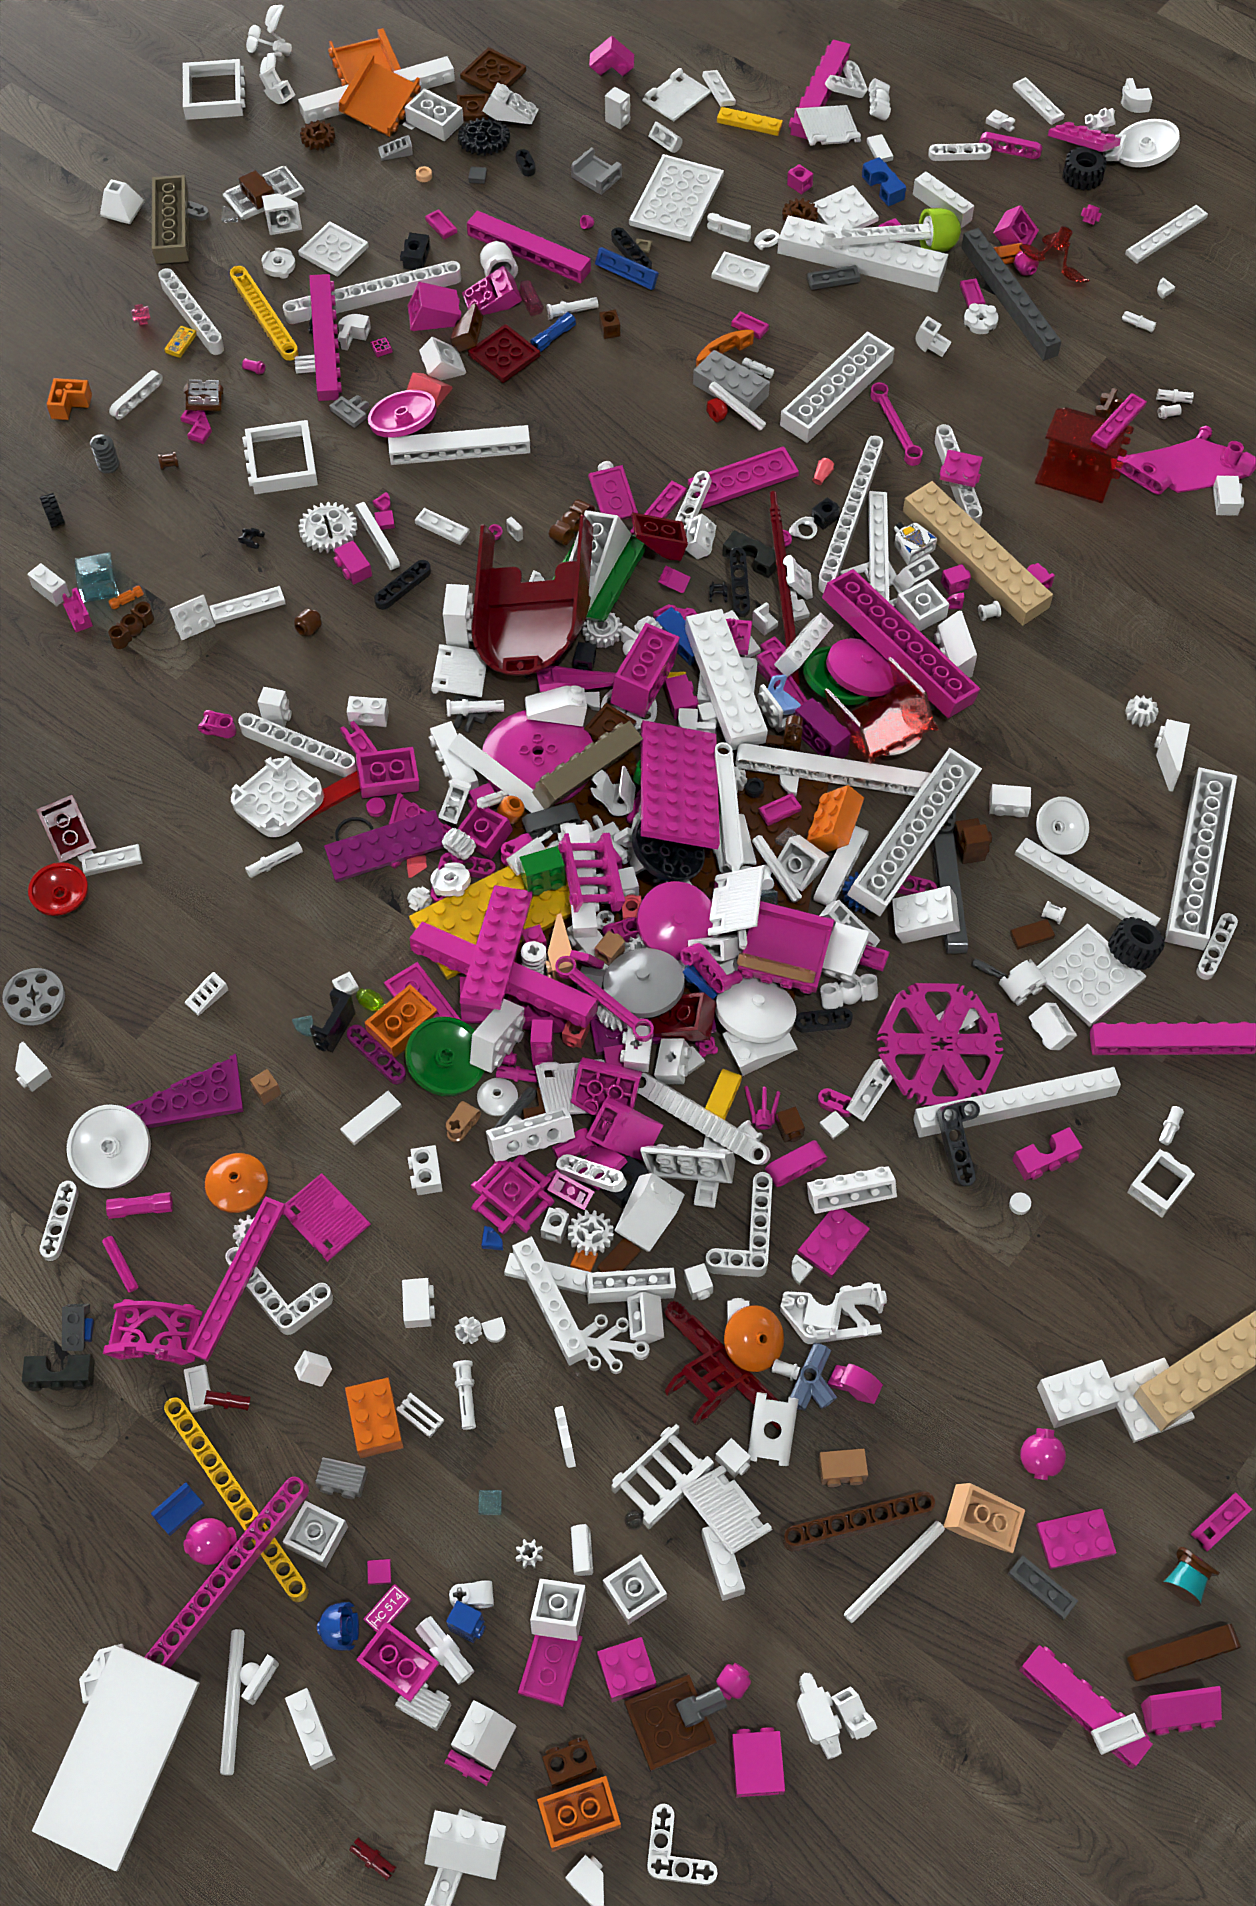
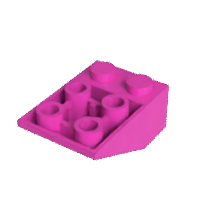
M504 266L462 292L468 310L472 304L476 303L482 315L508 310L522 301L514 277Z
M608 1096L603 1102L586 1138L605 1148L644 1161L641 1147L654 1145L663 1124Z

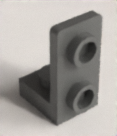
M67 1304L62 1307L63 1351L84 1350L85 1315L90 1313V1304Z

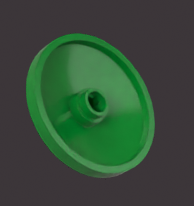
M832 646L821 647L812 651L805 661L803 672L807 683L816 693L827 700L843 705L861 704L870 698L845 689L830 675L826 659Z
M435 1017L421 1023L409 1037L405 1049L406 1065L412 1078L423 1089L440 1096H456L472 1089L485 1071L470 1064L472 1034L475 1030L467 1023L452 1017Z

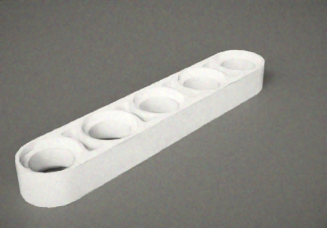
M362 502L355 505L361 522L390 570L399 568L400 563L395 552L366 504Z

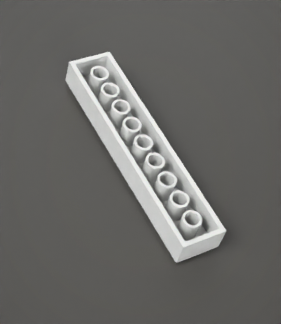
M788 215L778 239V254L835 268L856 265L860 274L938 292L946 270L948 254L900 242L828 246L823 243L825 231H840L842 228Z
M949 748L855 880L847 895L878 916H881L976 780L982 768Z
M1200 767L1197 770L1193 780L1164 942L1204 951L1209 941L1237 779L1236 775Z

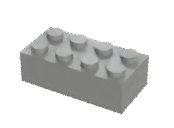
M713 350L693 371V385L718 398L708 389L712 382H716L752 412L769 396L770 381L716 350Z

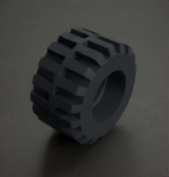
M1081 146V148L1077 147L1075 150L1072 149L1067 154L1063 170L1064 181L1069 183L1070 187L1073 186L1074 189H1081L1083 191L1085 189L1097 188L1103 181L1107 165L1106 157L1103 156L1102 152Z
M1134 917L1121 920L1109 938L1108 943L1110 952L1114 954V957L1123 965L1125 964L1127 967L1134 968L1135 970L1150 968L1165 946L1164 937L1161 936V932L1154 925H1151L1146 920Z

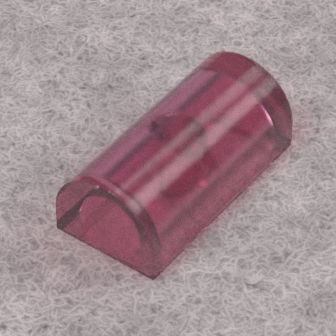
M521 281L519 293L530 316L533 317L541 314L544 306L531 281Z

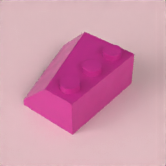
M582 1057L578 1067L571 1103L597 1116L608 1096L634 1109L643 1072Z

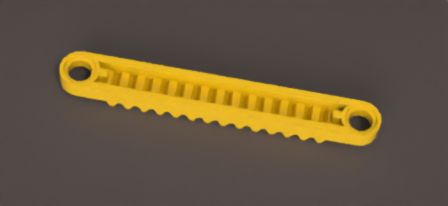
M234 266L230 270V276L238 293H240L244 302L249 306L250 311L255 315L258 323L266 332L267 337L272 341L273 346H275L282 358L289 361L294 360L299 354L296 343L248 271L243 266ZM237 273H242V274H243L242 276H239V277H236V276H235V274H237ZM288 349L294 350L292 353L285 352Z

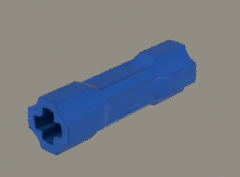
M566 312L544 332L533 337L530 340L531 344L541 352L563 332H567L576 325L575 317Z

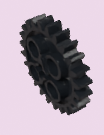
M476 118L475 122L470 120V124L465 123V126H461L458 141L459 145H462V149L466 148V152L471 151V154L477 152L478 156L481 153L484 156L487 153L492 155V152L498 153V150L503 151V147H507V144L510 143L509 128H506V124L502 125V121L497 123V120L491 121V118L488 120Z

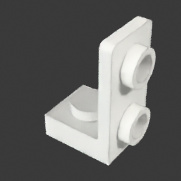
M627 827L614 835V842L628 848L631 855L630 867L633 866L636 875L645 870V868L637 859L632 847L633 829Z

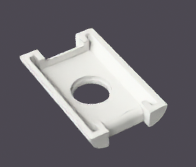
M757 1392L748 1454L751 1456L750 1460L757 1462V1457L778 1460L780 1466H789L799 1399L789 1397L787 1403L766 1399L767 1393ZM774 1421L781 1426L782 1431L778 1438L770 1439L765 1435L764 1426L768 1422Z

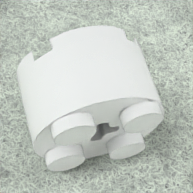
M1030 959L1029 962L1026 960L1010 971L1009 978L1007 979L1004 976L999 981V985L1013 1003L1019 1006L1027 1000L1026 997L1030 993L1032 995L1039 993L1047 981L1046 977Z

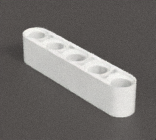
M858 826L854 827L849 845L837 849L815 892L813 901L825 906L836 901L868 838L869 831Z

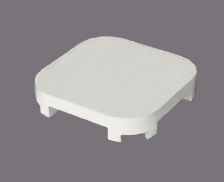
M287 756L273 760L270 757L264 760L266 763L264 768L241 787L236 784L232 788L231 804L234 811L268 837H279L290 832L315 811L324 799L320 781L316 777L313 779L293 764L291 758Z

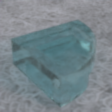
M312 1015L292 1019L293 1025L299 1033L305 1036H312L310 1031L311 1025H314Z

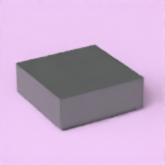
M471 167L468 178L469 183L485 184L487 168Z

